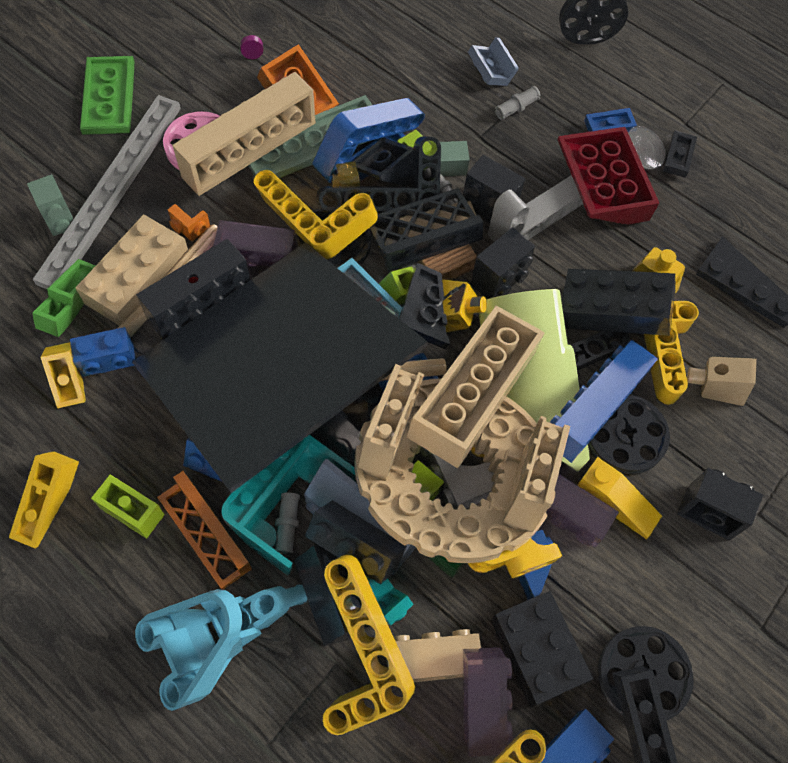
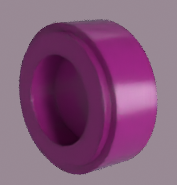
M248 35L241 40L240 48L244 57L257 59L263 54V42L259 37Z

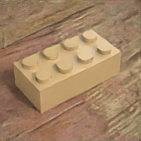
M143 214L78 284L76 290L83 303L120 326L140 304L136 294L162 279L188 251L185 238Z

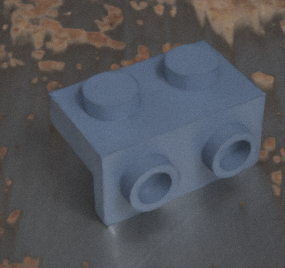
M495 37L489 47L472 45L468 51L473 64L479 70L484 82L489 85L507 86L518 71L517 64L500 38Z

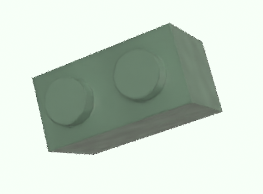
M51 174L27 183L52 235L56 236L65 233L73 221V216L53 175Z

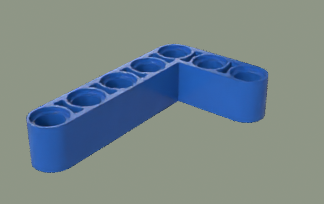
M409 98L343 111L332 120L313 160V166L329 183H333L344 173L359 143L416 129L423 122L425 114Z

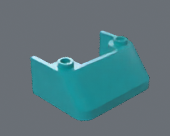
M310 435L232 492L222 506V517L225 523L252 550L287 576L292 570L293 563L273 549L276 542V531L265 521L281 500V494L286 493L298 477L311 483L326 459L357 483L355 467Z

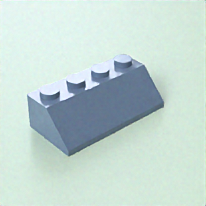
M326 459L304 493L305 502L307 503L305 507L314 515L316 510L333 500L388 534L368 510L370 503L367 498L361 496L357 483ZM406 545L407 548L397 570L415 550L414 545Z

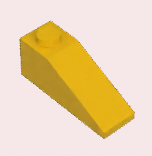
M56 452L35 455L9 538L32 548L39 546L71 488L79 461Z
M599 457L596 458L575 488L645 539L650 536L662 517L622 473Z

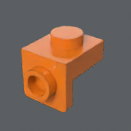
M176 204L168 209L171 219L169 221L170 226L178 234L180 232L184 234L191 242L200 237L210 227L208 215L205 211H201L191 218Z

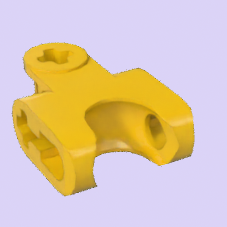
M530 538L513 552L504 550L499 558L484 562L468 563V565L475 572L486 573L506 565L511 578H516L551 565L562 554L557 544L539 545Z

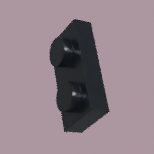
M674 130L663 168L664 172L686 178L690 169L697 136Z

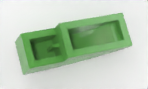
M78 259L47 289L49 297L32 313L36 329L59 337L66 330L84 305L76 287L91 272L95 265Z

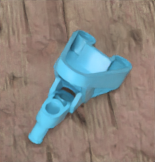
M296 585L287 589L277 586L262 590L246 599L240 596L234 597L226 590L217 589L149 613L140 620L135 630L138 646L146 652L162 648L172 670V673L161 682L159 688L161 702L164 707L173 711L200 701L210 694L231 659L243 650L242 647L261 635L260 630L269 627L289 610V607L301 605L307 601L303 585ZM201 604L205 610L188 608ZM210 622L213 623L219 636L217 643H215L207 624Z

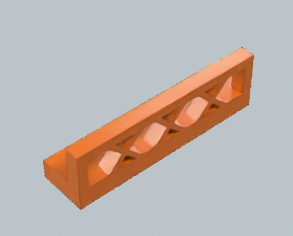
M182 471L173 477L177 484L157 498L221 590H224L252 568L185 472ZM182 491L186 496L184 509L172 508L167 500ZM190 503L195 510H189ZM177 514H183L181 520L179 519ZM188 515L200 516L202 519L200 531L186 529L185 524ZM206 526L208 527L211 533L205 532ZM192 536H198L197 543ZM203 537L217 540L216 554L202 552ZM222 549L227 554V556L221 555ZM208 559H215L213 566ZM219 560L230 561L237 568L235 572L224 580L217 573Z

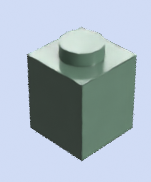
M467 141L440 142L441 175H466L470 161Z

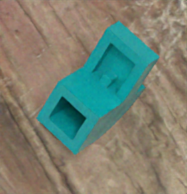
M366 576L387 624L391 626L394 622L400 621L406 615L407 610L414 605L409 597L394 588L388 578L380 585Z

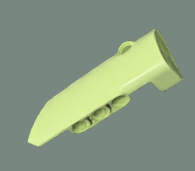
M534 290L486 299L487 309L484 313H479L480 326L495 306H498L545 332L536 353L507 397L522 407L536 423H538L541 416L546 417V422L549 423L555 415L562 417V414H560L561 410L569 400L576 401L573 398L580 388L574 350L567 343L560 290ZM588 444L572 463L564 457L562 462L578 472L590 459Z

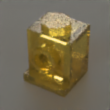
M356 163L336 164V175H332L331 185L360 186ZM357 192L349 194L348 200L355 196Z

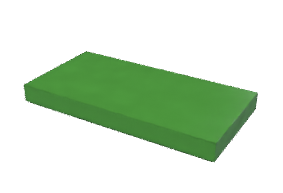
M133 56L86 58L80 124L82 134L130 133L135 64Z

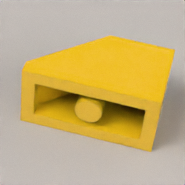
M71 343L46 347L41 355V360L57 408L84 403L86 399L83 378L73 363Z

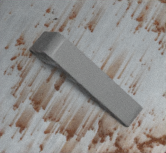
M572 175L527 204L512 190L505 191L495 202L488 237L495 242L513 227L529 240L583 205Z

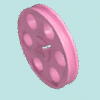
M192 112L177 118L168 126L163 137V146L167 159L176 169L179 170V166L170 142L174 139L187 137L200 127L220 117L219 115L210 112ZM190 123L197 125L194 129L185 128Z

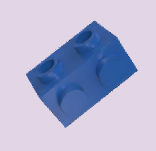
M126 327L70 339L73 363L82 377L135 366L132 363L136 359L134 346Z

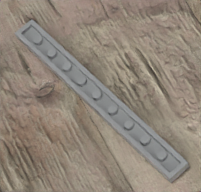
M160 95L156 97L33 278L37 286L48 289L78 259L81 260L163 137L168 126L180 111L179 102Z

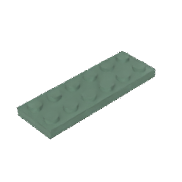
M364 95L316 114V123L252 162L248 165L254 176L260 171L270 170L278 178L313 165V160L335 116L343 111L371 106V102Z

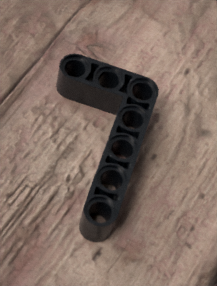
M422 136L416 139L413 146L412 186H325L317 191L316 202L326 211H336L348 201V196L352 192H357V194L366 193L371 199H373L375 193L381 192L383 200L379 205H374L376 211H389L421 200L422 195L426 192L430 194V197L440 194L441 144L438 139L431 136ZM426 141H429L431 143L432 149L431 152L426 155L424 154L422 148L423 144ZM429 167L431 175L427 180H424L422 171L424 168ZM327 192L334 194V201L330 205H324L322 200ZM401 192H405L407 196L406 202L399 205L397 203V196ZM427 207L424 208L422 211H429L433 208Z

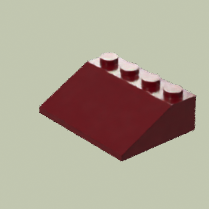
M626 127L558 136V143L589 218L627 225L650 221L660 203Z

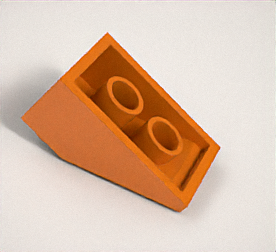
M299 44L261 67L257 76L262 86L267 89L282 78L296 72L313 89L315 115L339 105Z

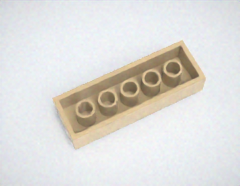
M294 72L247 101L242 102L227 113L222 114L207 125L200 127L187 137L180 139L172 146L181 177L200 196L314 125L316 122L313 89Z
M495 306L414 415L407 438L459 468L536 353L545 332Z

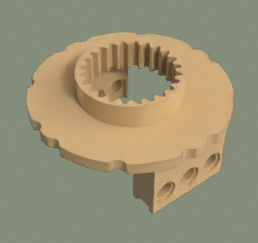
M395 364L379 404L371 411V420L365 422L361 428L359 435L361 444L356 447L355 452L357 485L361 496L367 498L370 503L368 510L389 535L401 544L414 545L420 554L431 558L440 555L445 557L448 562L476 563L499 558L504 550L515 551L538 531L547 517V509L553 504L556 493L554 489L570 426L565 424L563 427L546 422L547 418L543 416L536 423L522 407L506 396L473 445L475 447V454L483 453L485 455L483 462L491 463L488 470L494 473L491 481L494 482L491 488L492 492L489 493L486 500L481 499L478 506L471 503L468 510H466L463 504H460L457 510L453 509L451 503H447L442 507L440 499L429 500L430 493H421V483H414L416 474L412 473L414 467L412 461L415 454L420 452L421 446L407 438L412 418L441 379L423 380V373L418 372V375L401 370V366Z

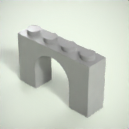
M421 447L422 455L424 457L428 456L432 464L430 465V470L444 481L442 496L446 504H452L453 509L457 510L460 504L468 508L471 503H480L481 499L486 500L489 493L492 492L491 488L494 482L491 481L494 473L488 470L490 462L476 466L460 465L459 468H456Z

